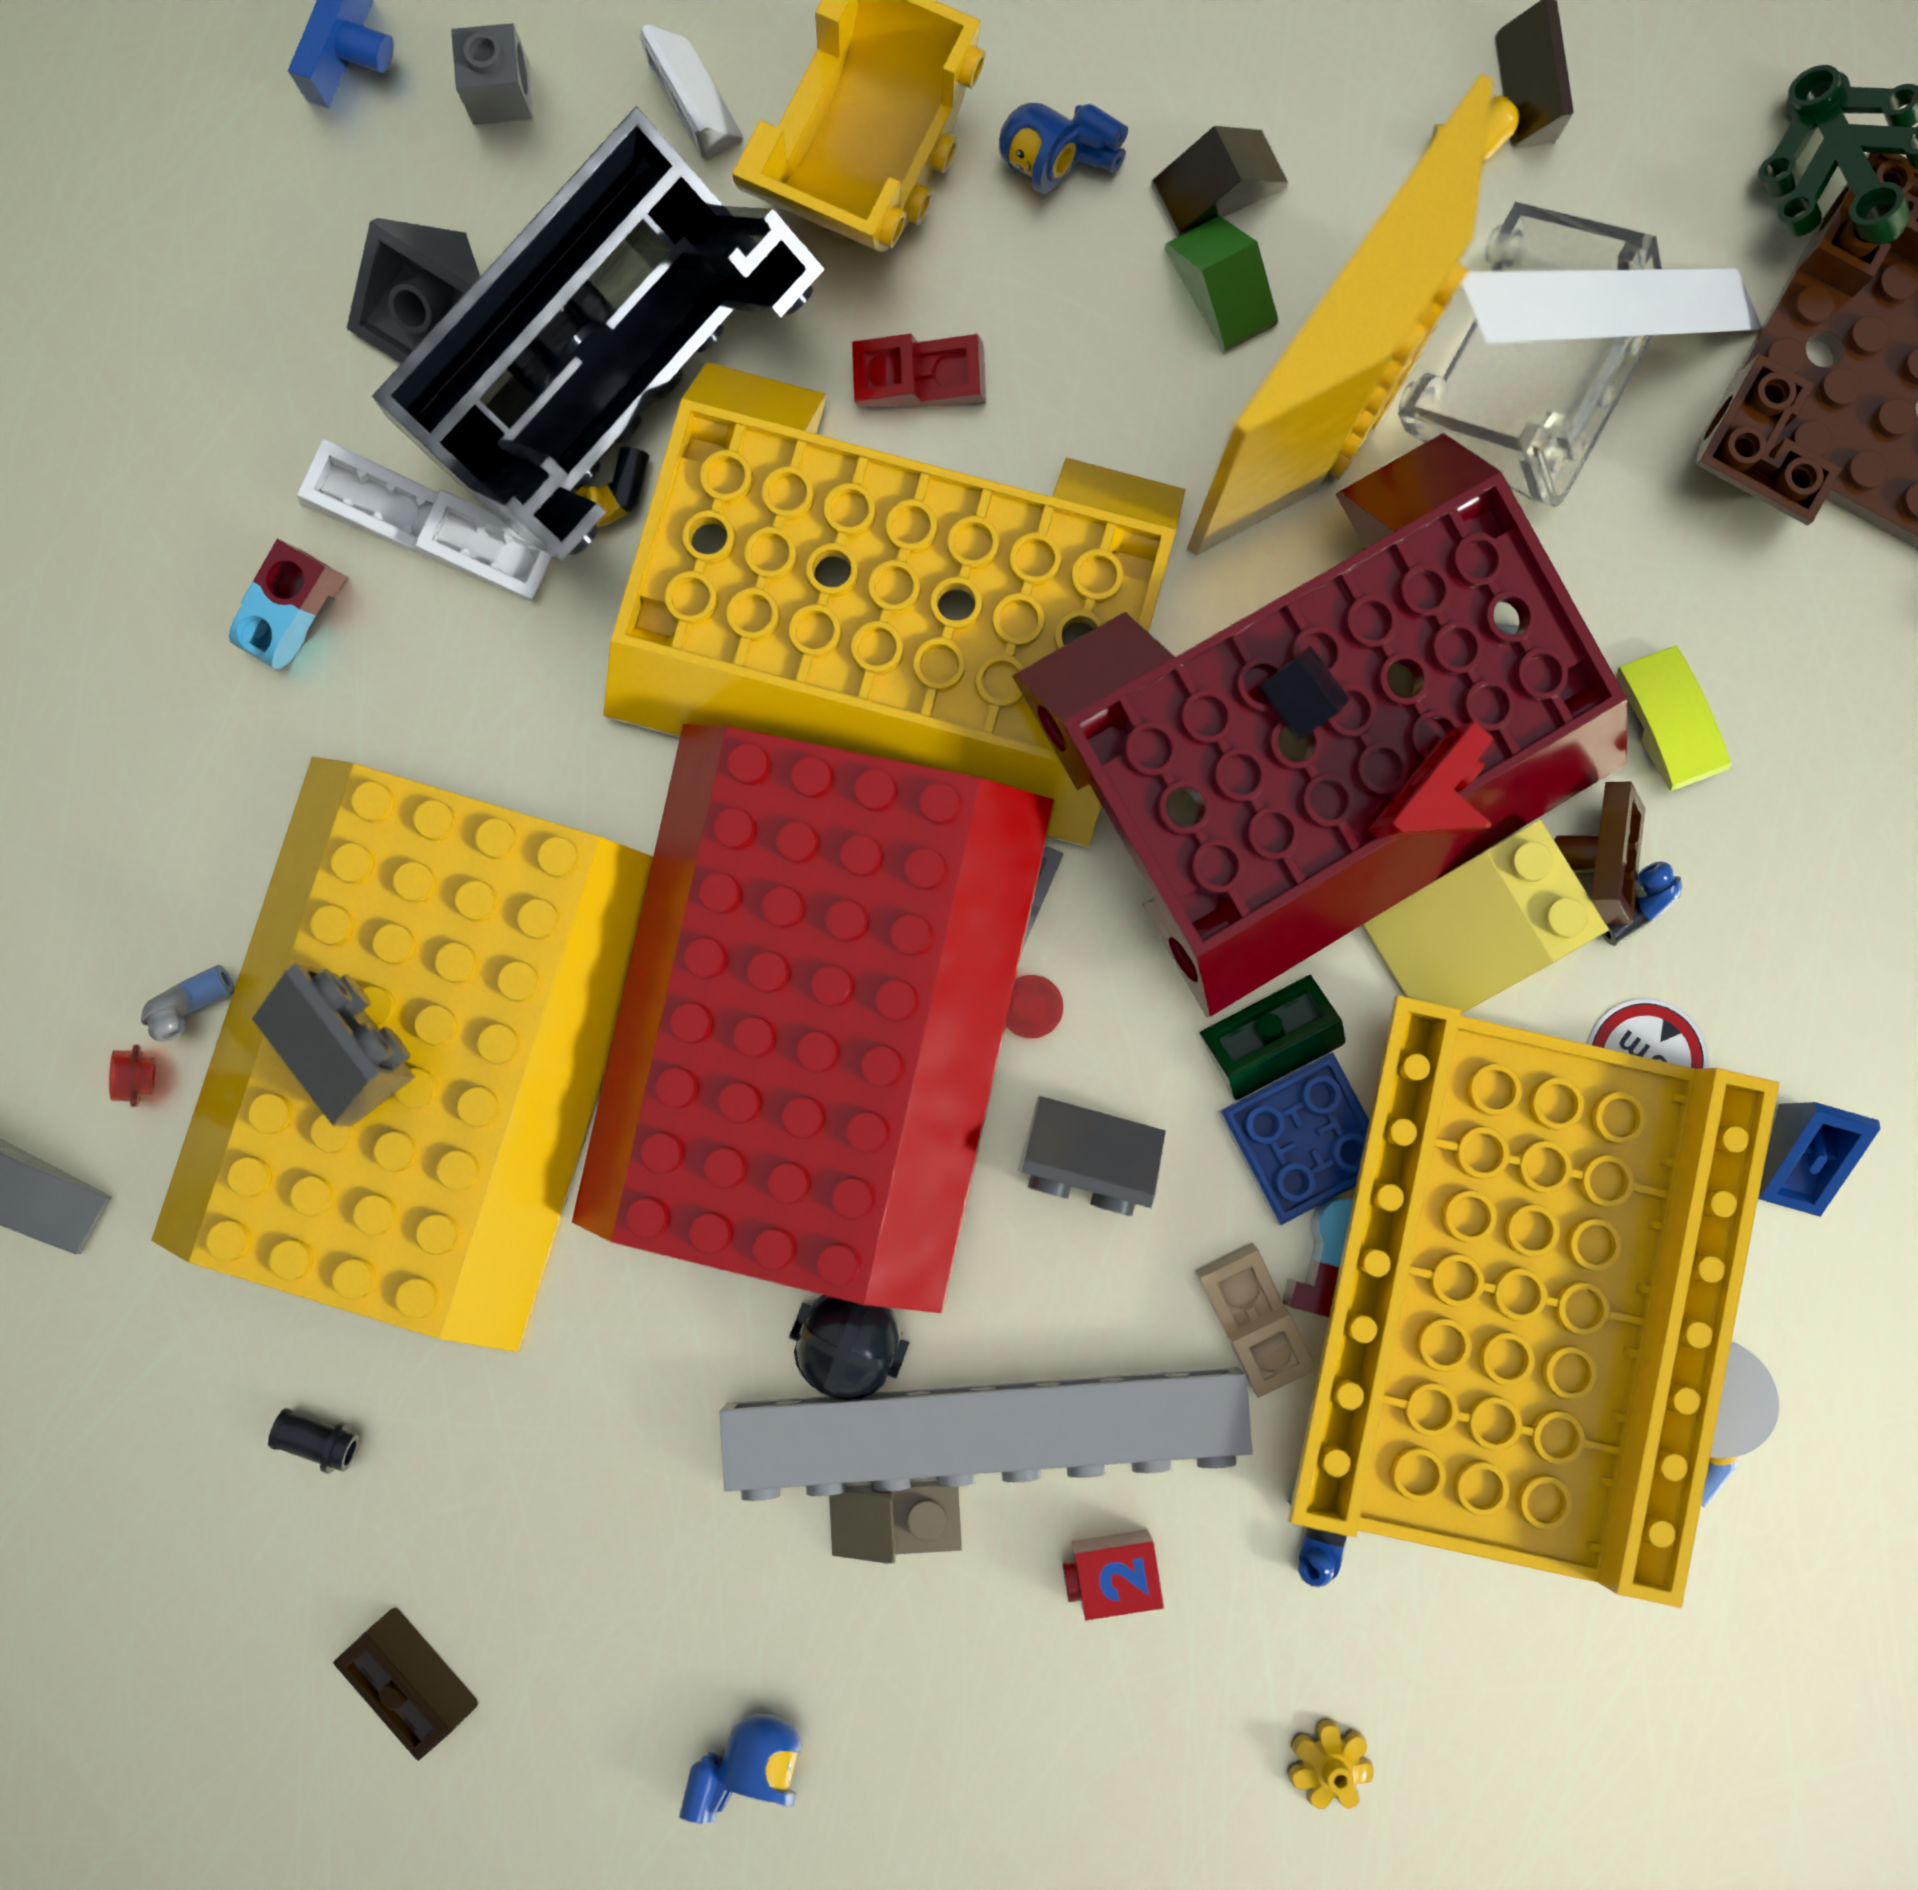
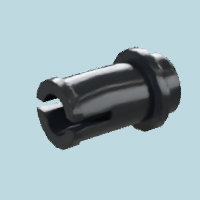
M284 1408L273 1423L268 1438V1446L271 1449H279L319 1463L321 1472L330 1474L334 1470L345 1472L356 1454L360 1437L359 1434L350 1432V1424L340 1422L335 1427L295 1413L291 1409Z

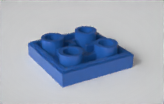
M1333 1052L1218 1111L1277 1225H1283L1356 1186L1369 1119Z

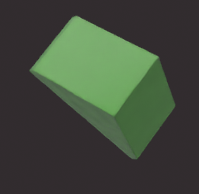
M1217 216L1165 244L1167 254L1223 352L1277 325L1279 319L1256 240L1221 216Z

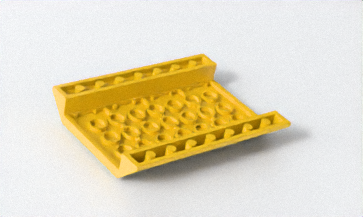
M312 756L151 1241L188 1263L440 1340L512 1352L520 1351L601 1093L653 856L601 836L363 765ZM295 963L320 970L327 968L332 973L337 974L339 978L344 974L349 975L369 998L371 1005L365 1009V1012L379 1030L384 1026L390 1028L403 1042L411 1055L404 1063L415 1078L353 1126H332L252 1020L284 972Z
M1397 995L1394 997L1288 1521L1291 1524L1355 1538L1358 1531L1588 1580L1601 1584L1617 1595L1682 1608L1780 1082L1720 1068L1694 1069L1461 1016V1009Z

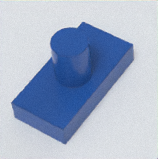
M374 0L316 1L288 69L289 74L306 101L329 109L348 62L380 73H384L388 69L394 50L392 37L363 26Z

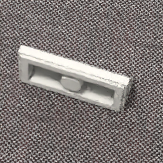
M651 24L641 27L639 35L647 62L701 158L705 157L707 161L739 144L743 140L742 133L691 43L681 35Z

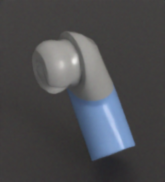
M218 964L176 984L145 1003L141 1014V1023L148 1026L149 1036L156 1041L165 1042L179 1037L185 1028V1022L182 1017L234 992L231 977L224 967Z

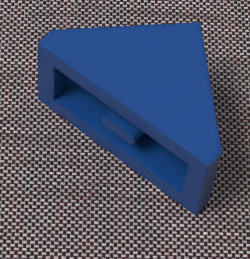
M1817 1102L1779 1104L1766 1154L1758 1199L1821 1217L1881 1130L1879 1120Z

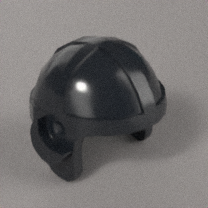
M821 1295L816 1300L814 1299L811 1305L802 1302L789 1334V1339L797 1341L794 1348L795 1362L802 1377L808 1384L825 1395L846 1400L861 1399L875 1393L884 1385L887 1375L897 1379L910 1343L901 1339L903 1332L900 1331L899 1323L891 1308L862 1305L826 1295Z

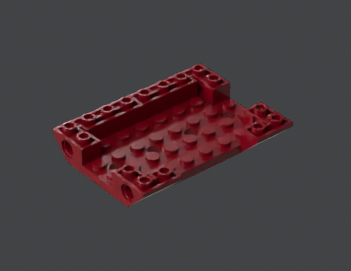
M1445 433L1436 436L1335 494L1365 547L1364 550L1175 657L1130 615L1124 612L1012 676L1076 790L1090 784L1151 891L1153 898L1142 905L1206 1017H1211L1627 764L1626 695L1502 472ZM1498 602H1505L1516 610L1519 617V627L1515 635H1507L1496 626L1494 609ZM1311 646L1349 696L1350 700L1340 713L1305 736L1307 752L1300 762H1294L1284 757L1278 746L1279 733L1286 725L1257 686L1305 648ZM1393 663L1404 665L1413 675L1414 689L1408 698L1397 696L1389 688L1387 673ZM1475 721L1494 738L1479 757L1485 763L1482 771L1472 783L1458 792L1460 796L1491 823L1489 828L1462 834L1377 839L1368 831L1448 730ZM1174 790H1182L1189 793L1197 803V818L1189 827L1175 824L1168 816L1166 804L1168 797Z

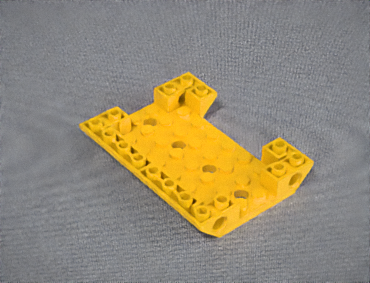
M706 362L681 398L612 633L603 716L679 738L683 724L729 726L984 778L1054 799L1055 804L1047 837L1089 848L1101 804L1090 784L1076 790L1012 676L1065 646L1062 641V633L1066 627L1073 623H1086L1095 629L1126 612L1149 633L1186 489L1065 457L1053 496L1039 494L818 435L816 433L826 402V393ZM707 524L719 525L727 532L725 545L721 550L713 554H703L692 547L694 533L700 527ZM839 557L850 565L851 574L844 584L838 587H826L815 579V569L825 558ZM950 590H962L973 598L975 608L967 618L953 621L945 618L940 613L937 606L939 599Z

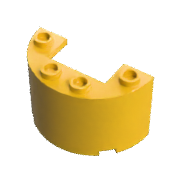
M821 0L815 11L817 50L778 127L759 120L732 176L736 187L740 191L873 250L883 252L895 246L909 222L915 225H919L922 222L931 201L932 189L928 188L935 171L944 174L954 157L958 137L951 135L966 88L972 89L976 84L986 57V51L977 47L981 20L936 0Z

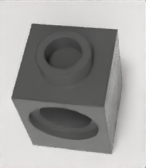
M514 23L451 29L456 90L472 123L482 124L533 119L529 61Z

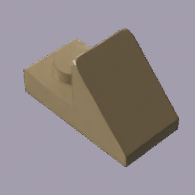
M937 1481L911 1483V1487L908 1489L888 1492L873 1491L872 1485L845 1487L846 1492L829 1496L832 1556L891 1564L896 1562L897 1554L962 1550L958 1487L937 1486Z

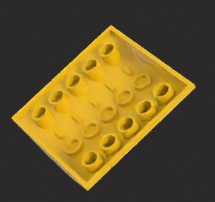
M1482 72L1233 425L1187 546V550L1196 556L1317 492L1329 474L1339 480L1361 449L1360 446L1371 429L1374 430L1394 402L1396 394L1409 376L1408 373L1423 352L1422 349L1436 330V325L1453 301L1452 297L1470 271L1459 262L1474 238L1494 80Z

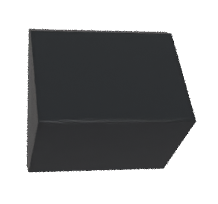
M1311 646L1305 648L1257 686L1297 740L1340 713L1350 700L1349 696Z

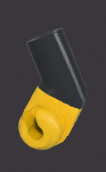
M621 447L611 482L598 488L595 486L589 488L582 486L577 490L576 494L598 503L606 511L604 516L596 523L597 527H605L633 512L639 506L650 455L647 452L632 447Z

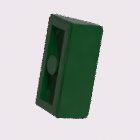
M1311 974L1199 1032L1222 1079L1235 1100L1241 1099L1341 1047L1346 1041L1342 1019Z

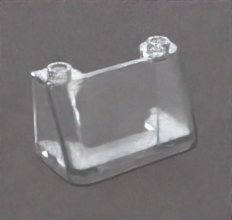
M1519 202L1514 203L1503 225L1499 224L1493 229L1486 246V260L1491 263V271L1662 269L1656 236ZM1474 319L1443 377L1433 373H1424L1416 382L1412 381L1406 386L1399 402L1398 415L1404 430L1409 435L1426 443L1436 436L1445 433L1499 469L1512 490L1530 500L1555 507L1564 501L1654 335L1485 344L1476 319Z

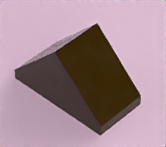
M1213 126L1152 179L1151 186L1176 236L1179 237L1217 216L1223 218L1287 188L1289 182L1262 130Z

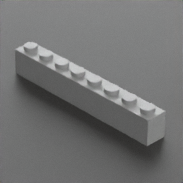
M1238 1367L877 1392L861 1399L849 1400L820 1396L726 1403L719 1411L724 1492L741 1490V1499L745 1501L778 1498L781 1496L780 1488L806 1486L808 1496L837 1495L846 1492L845 1483L871 1481L873 1491H899L911 1487V1478L936 1477L937 1486L959 1487L975 1484L976 1474L1002 1472V1481L1028 1482L1041 1479V1469L1067 1468L1068 1477L1087 1478L1105 1475L1106 1465L1132 1463V1471L1136 1473H1157L1171 1470V1460L1197 1458V1467L1226 1468L1236 1465L1237 1455L1253 1454L1246 1373Z

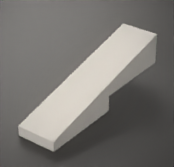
M322 439L297 492L298 500L304 507L531 602L553 557L524 541L493 513L445 490L440 489L438 493L325 439Z

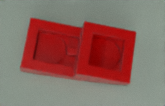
M912 333L852 341L854 402L858 406L897 408L938 407L986 402L984 345L978 334L917 342Z

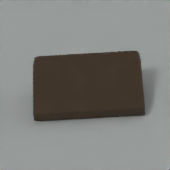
M1540 0L1504 25L1495 37L1503 96L1508 97L1519 112L1517 128L1510 137L1511 145L1516 148L1554 144L1574 113L1557 0Z
M396 1608L390 1609L333 1662L335 1667L417 1761L422 1759L453 1732L478 1705L477 1699Z

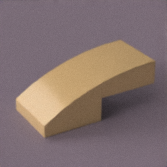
M1253 1243L1196 1270L1215 1314L1258 1398L1316 1370L1294 1319L1284 1306L1264 1260Z

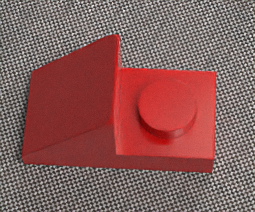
M1475 721L1448 730L1368 831L1377 839L1462 834L1489 828L1491 823L1460 796L1458 792L1472 783L1482 771L1485 763L1479 757L1494 738Z

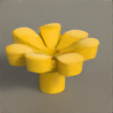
M1322 1720L1317 1725L1318 1741L1315 1742L1311 1737L1304 1734L1294 1739L1291 1748L1300 1760L1303 1761V1764L1294 1765L1289 1769V1780L1297 1789H1309L1306 1795L1307 1801L1318 1809L1328 1807L1333 1798H1337L1342 1806L1350 1809L1359 1803V1793L1355 1787L1356 1784H1365L1373 1779L1374 1769L1372 1762L1369 1759L1362 1758L1368 1748L1365 1737L1358 1731H1351L1344 1739H1341L1337 1723L1333 1720Z

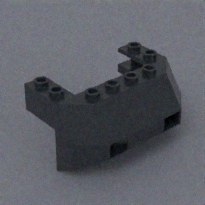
M636 105L378 388L372 397L384 415L449 477L524 541L563 561L569 554L573 556L580 553L593 541L598 532L596 523L606 513L598 503L571 492V489L578 490L595 477L601 467L598 459L614 442L616 444L622 443L637 430L642 422V417L639 415L654 397L661 398L679 383L683 376V371L680 368L695 351L698 353L703 352L717 341L724 330L721 322L733 309L777 317L790 315L801 308L813 293V287L810 284L819 276L824 268L773 209L724 206ZM625 239L630 244L629 248L600 280L593 285L588 278ZM507 369L513 376L484 405L479 399Z

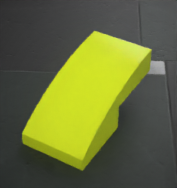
M1677 645L1618 667L1616 679L1626 695L1627 701L1644 727L1641 743L1670 791L1729 770L1731 761L1717 722L1698 681Z

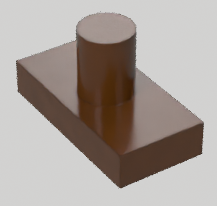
M1631 781L1605 782L1599 834L1557 835L1554 840L1574 873H1594L1591 900L1606 925H1632L1645 807Z

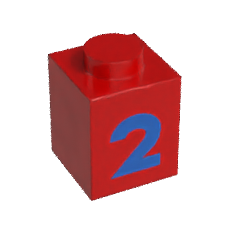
M1148 1529L1071 1541L1074 1560L1062 1562L1068 1603L1081 1601L1085 1621L1164 1609L1154 1541Z

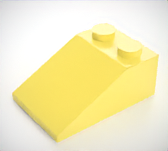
M1541 819L1361 925L1404 997L1461 1009L1462 1013L1555 963L1609 931Z

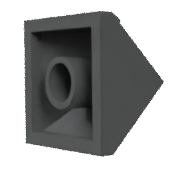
M381 218L370 221L346 329L402 363L480 278L466 232Z

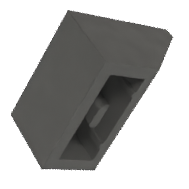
M295 963L284 972L252 1020L332 1126H353L415 1078L404 1063L411 1055L403 1042L387 1026L380 1030L365 1012V1009L371 1005L369 998L349 975L344 974L339 978L337 974L332 973L327 968L320 970Z
M1039 1096L1037 1097L1018 1171L1031 1175L1028 1183L1030 1189L1068 1199L1071 1186L1093 1192L1090 1205L1132 1217L1136 1204L1152 1208L1166 1130Z

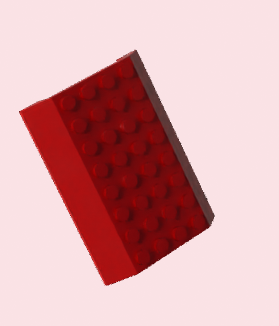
M683 724L572 1223L612 1243L862 1305L942 1313L1055 800L971 775L729 726Z

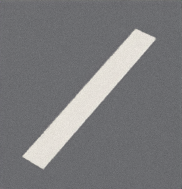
M1738 268L1469 272L1461 284L1485 344L1761 330L1762 328Z

